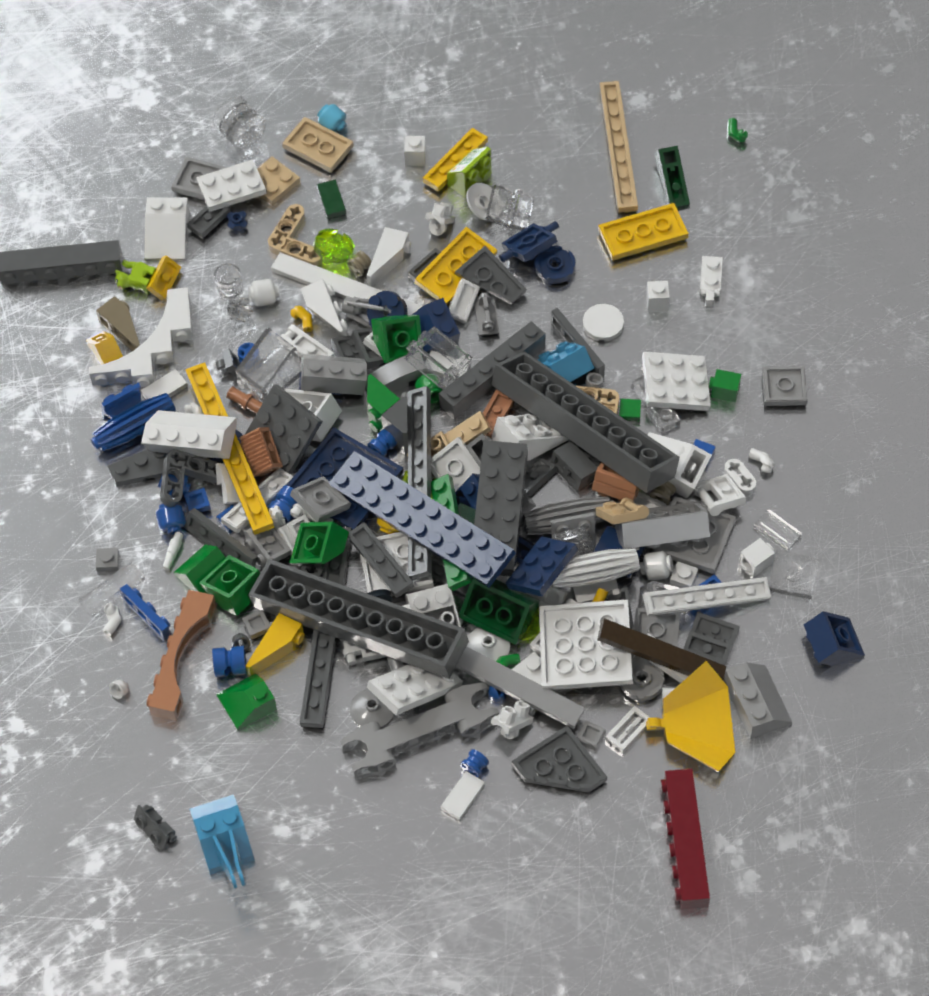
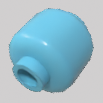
M335 104L324 105L317 114L319 117L318 123L334 132H341L347 125L345 122L346 113Z

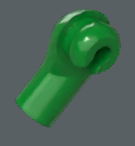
M736 118L728 119V136L738 143L744 142L748 137V132L744 131V129L738 130V120Z

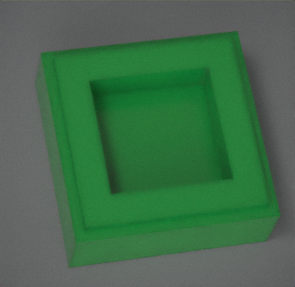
M620 398L619 416L626 421H640L641 400Z

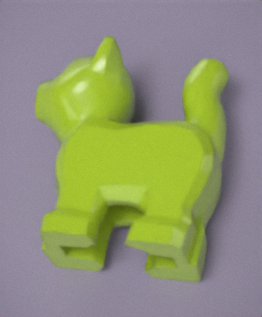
M123 260V267L132 269V271L128 275L122 271L115 270V283L117 287L121 290L131 287L135 290H142L148 295L149 291L146 288L156 267L149 266L144 262H128Z

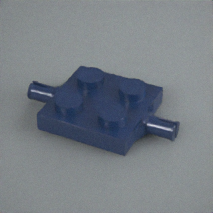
M553 221L547 226H538L533 223L502 242L503 249L506 252L499 255L500 260L503 263L511 257H517L524 262L532 260L537 254L548 250L553 244L558 242L556 235L551 232L558 229L559 224Z

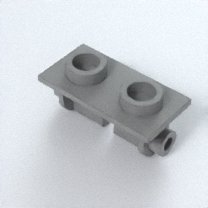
M481 293L479 300L474 302L479 336L500 334L495 299H491L488 293Z

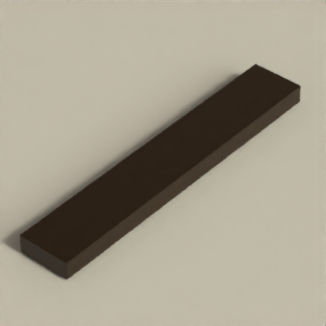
M604 618L601 621L597 638L600 642L690 676L707 661L724 681L725 665Z

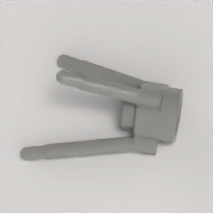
M346 296L342 304V312L348 313L347 318L354 319L368 328H371L369 323L356 316V314H360L362 308L384 311V307L369 304V299Z

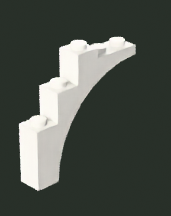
M188 287L167 290V303L163 317L155 331L138 348L117 360L89 367L92 385L133 381V385L139 383L141 388H145L155 382L154 364L164 365L174 362L173 342L193 340Z

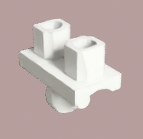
M445 202L435 203L433 211L426 213L425 219H432L429 223V230L432 234L442 235L447 229L446 224L454 223L456 217L451 216L454 205Z
M519 700L515 702L514 708L511 706L502 707L501 713L492 717L491 724L501 726V734L507 739H513L518 736L519 729L532 724L534 717L528 714L530 705Z

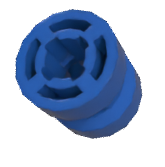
M382 429L377 434V438L372 439L367 446L385 457L387 451L393 449L397 442L390 432Z

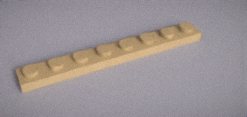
M619 81L600 82L599 89L618 213L638 211Z

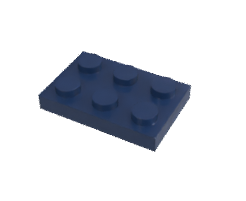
M540 537L505 582L508 589L543 597L578 551L576 544Z

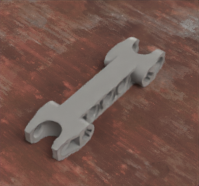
M476 683L460 686L445 694L446 704L381 729L378 722H370L340 740L343 751L363 749L367 752L365 758L352 765L354 776L361 777L385 771L396 764L394 755L456 730L460 731L462 737H469L482 732L491 725L492 717L500 714L498 709L494 707L479 710L473 706L475 701L487 694L486 684Z

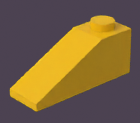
M278 613L245 665L247 676L260 673L293 652L296 645H300L304 639L305 634L303 633L302 623Z

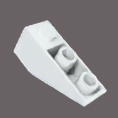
M322 278L300 288L306 305L311 312L341 336H348L346 330H349L345 319L340 317L339 313L342 310L338 301L334 302L332 296L335 295L332 285L326 284Z

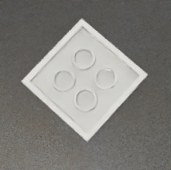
M643 352L642 362L647 407L709 411L711 405L705 356Z
M402 532L378 536V540L408 575V536ZM361 555L367 593L378 589L389 590ZM432 575L413 580L414 587L405 593L434 587Z

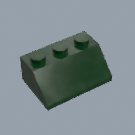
M472 578L458 617L517 645L533 621L540 600L524 592L508 589L505 583L497 579L488 588Z

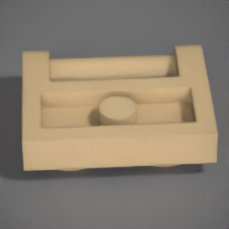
M623 498L620 503L605 502L603 506L596 507V516L611 524L640 520L649 515L648 507L637 505L629 498Z

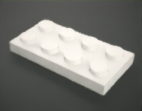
M408 664L369 680L367 688L395 715H398L445 695L449 691L462 686L463 681L454 672L450 679Z

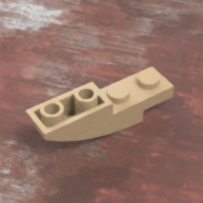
M479 411L444 434L441 431L431 437V458L457 437H461L465 444L468 445L482 433L485 435L492 429L484 414Z

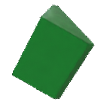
M205 544L173 573L191 590L207 593L200 586L199 582L226 557L217 546Z

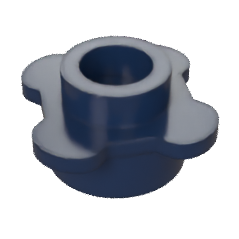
M229 212L227 214L229 219L228 228L235 231L244 229L247 226V221H245L246 212Z

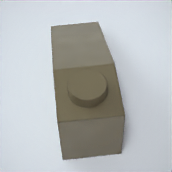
M114 296L96 310L98 321L127 348L134 351L140 344L129 312L130 308L125 301H120Z

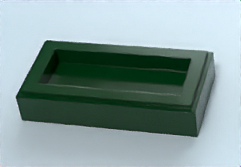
M336 179L316 184L327 219L345 215L346 208Z

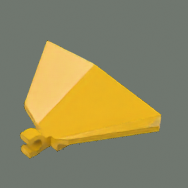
M705 661L663 699L662 719L657 717L648 718L646 730H664V736H666L669 745L719 772L735 754L729 692L725 682L710 664Z

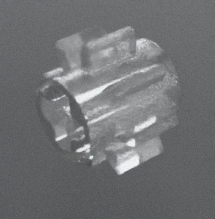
M235 296V301L229 302L227 311L231 316V320L244 323L245 318L251 317L253 307L249 303L250 299Z

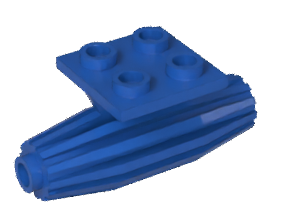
M129 384L119 394H111L103 400L102 418L110 417L111 419L92 433L91 443L96 450L100 449L102 452L126 444L144 433L146 422L158 410L175 412L174 403L167 393L141 401L140 384Z

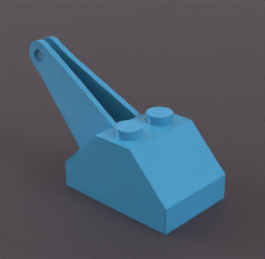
M234 794L190 808L210 875L225 871L234 889L238 887L232 868L236 867L241 884L245 886L242 864L254 861L255 859Z

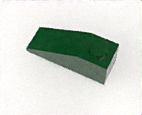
M678 145L658 149L654 154L668 204L674 203L676 207L690 205Z

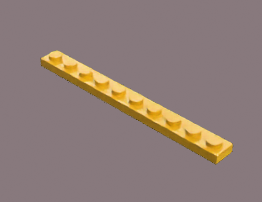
M205 362L185 369L203 414L228 417ZM235 434L230 458H222L251 529L254 535L275 527Z

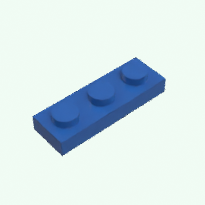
M127 584L121 587L122 599L166 641L171 635L169 629L171 625L164 616L159 617L154 606L150 602L145 603L142 600V595L136 588L131 589Z

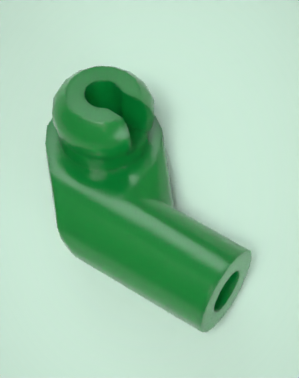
M519 653L500 656L496 662L505 667L518 665L520 663Z

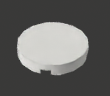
M596 304L585 312L583 330L593 340L611 341L622 333L624 325L623 315L613 305Z

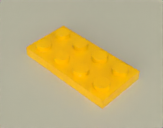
M674 203L598 225V231L612 261L687 239L689 235Z
M465 227L415 278L414 283L436 300L444 298L448 305L454 297L459 281L462 279L455 275V271L484 246L495 256L498 250L468 227Z

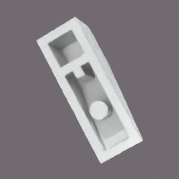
M384 228L367 273L368 286L373 287L403 261L406 253L410 252L411 241H409L408 232Z

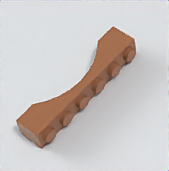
M188 590L187 596L182 598L180 616L175 618L174 633L168 638L166 655L163 654L160 662V673L156 674L153 686L155 688L153 694L150 693L147 698V707H149L151 716L177 721L183 705L182 694L177 683L179 660L191 639L202 629L210 625L216 608L214 595Z

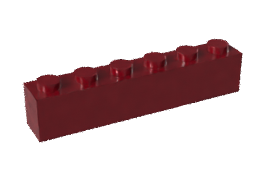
M693 769L665 771L664 779L660 780L661 793H666V800L663 801L664 815L668 814L669 822H666V833L672 839V843L669 844L670 858L674 857L675 865H671L672 878L677 879L678 887H674L675 901H680L681 909L709 907L710 894Z

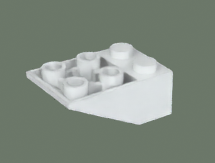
M534 414L497 417L491 437L493 441L527 444V461L569 440Z
M649 432L648 436L680 457L675 478L669 482L676 487V493L688 498L695 489L712 455L693 444Z
M447 584L405 595L406 603L409 604L411 610L461 627L453 594Z

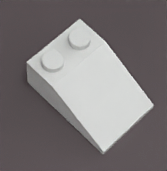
M147 197L145 212V261H160L165 255L173 261H185L188 238L187 223L190 217L187 198Z
M284 388L287 393L323 421L312 441L321 442L342 412L331 393Z

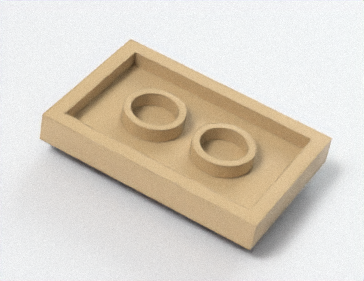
M304 117L282 142V147L332 173L354 147L352 140Z

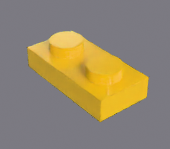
M167 255L163 256L146 289L161 301L166 299L167 290L172 288L182 267Z

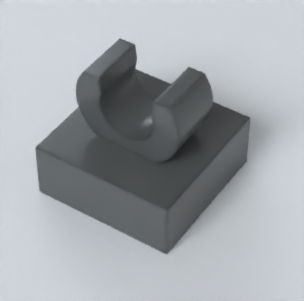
M229 348L222 351L223 359L215 362L217 369H221L223 375L229 372L234 377L242 375L238 357Z

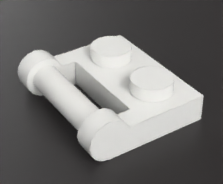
M728 474L698 482L693 490L694 494L700 497L706 504L707 510L712 516L719 515L723 510L746 504L745 495ZM711 490L718 501L714 502L706 491Z

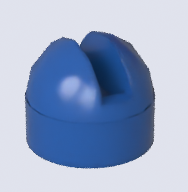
M492 686L488 689V696L494 702L504 700L506 694L500 691L502 694L499 695Z

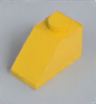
M103 331L86 340L101 365L123 357L112 334Z

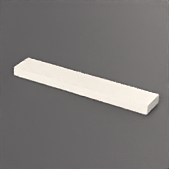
M767 577L645 592L643 594L647 616L766 601L772 598Z

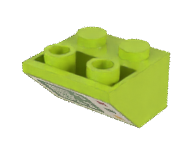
M483 147L471 150L447 173V186L466 198L470 186L488 180L492 174L491 148Z

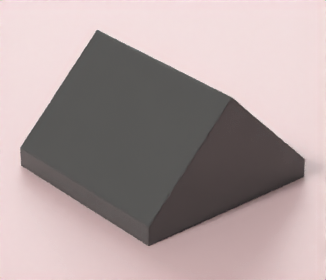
M402 397L382 414L383 429L390 432L397 442L395 448L404 455H407L408 400L407 397Z

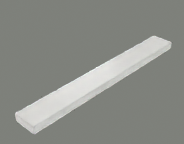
M281 252L271 266V272L305 285L323 278L326 284L332 285L335 296L345 299L346 296L370 299L371 296L382 291ZM404 299L408 310L407 315H412L422 307L419 304ZM385 307L384 314L388 315L391 313V309Z

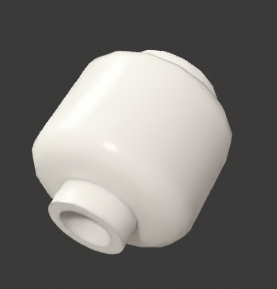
M271 279L253 281L251 286L248 287L250 302H254L257 307L273 305L276 297H279L278 285H274Z
M665 551L645 554L643 562H640L642 575H646L650 581L667 579L670 573L673 572L671 555H667Z

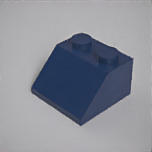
M444 298L425 304L412 314L420 316L423 356L430 354L431 350L438 351L459 342L460 332Z
M822 611L804 624L806 637L812 645L814 657L818 663L834 666L865 656L849 617Z

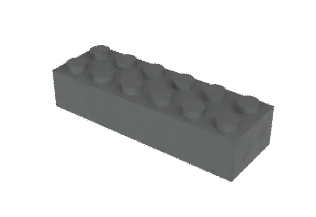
M483 440L474 525L514 549L516 552L515 556L499 575L510 577L516 570L528 447L524 443Z

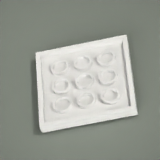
M628 600L539 606L542 688L556 690L633 684L631 653L597 640L600 624L604 618L630 628Z

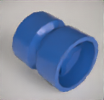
M287 485L280 489L275 501H271L267 507L269 511L270 508L279 506L286 524L293 520L294 517L290 514V510L297 503L290 496L294 488Z
M244 645L233 646L230 650H227L225 647L212 649L215 677L228 676L230 672L234 675L247 674Z

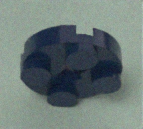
M551 246L535 258L536 274L545 284L562 283L571 280L574 276L576 267L575 257L571 251L568 250L567 252L561 246ZM552 262H556V264L560 265L558 267H552Z
M381 291L369 299V304L391 309V313L387 316H401L408 313L406 302L396 292ZM367 309V316L371 327V319L386 317L384 311Z

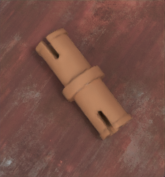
M233 386L226 395V398L241 405L242 409H249L256 414L262 405V402L255 399L252 394H246Z

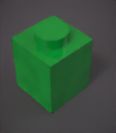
M717 369L715 377L711 376L709 382V389H712L711 398L736 403L741 374Z

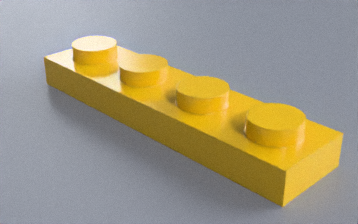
M471 128L423 177V183L439 192L447 184V173L471 150L482 148L488 142V137Z

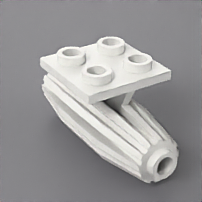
M608 549L573 556L553 582L552 587H572L576 602L578 603L592 602L599 587L607 591L612 590L613 595H617L620 592L616 579L640 569L636 549Z

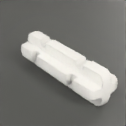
M279 506L270 508L269 514L277 531L278 528L286 525Z

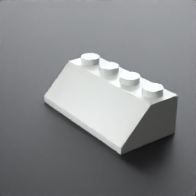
M158 410L146 422L141 443L151 452L169 453L175 449L196 456L229 459L238 418Z

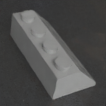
M697 501L648 508L649 515L644 519L615 524L619 544L624 549L639 550V547L643 546L657 548L664 543L678 545L685 540L699 542L703 538L710 537L708 511Z

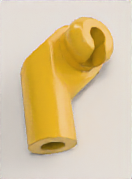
M299 305L291 309V316L294 319L300 318L302 320L303 331L306 333L312 332L313 322L311 313Z

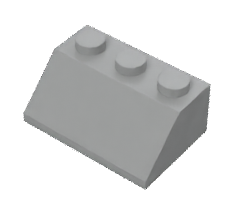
M302 354L301 390L364 395L367 381V363L365 359Z
M746 662L725 669L724 682L728 686V692L750 739L792 725L793 722L766 665Z

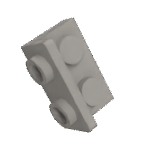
M251 528L245 530L244 545L258 556L257 563L260 567H264L268 559L278 562L291 555V549L275 528L254 535Z

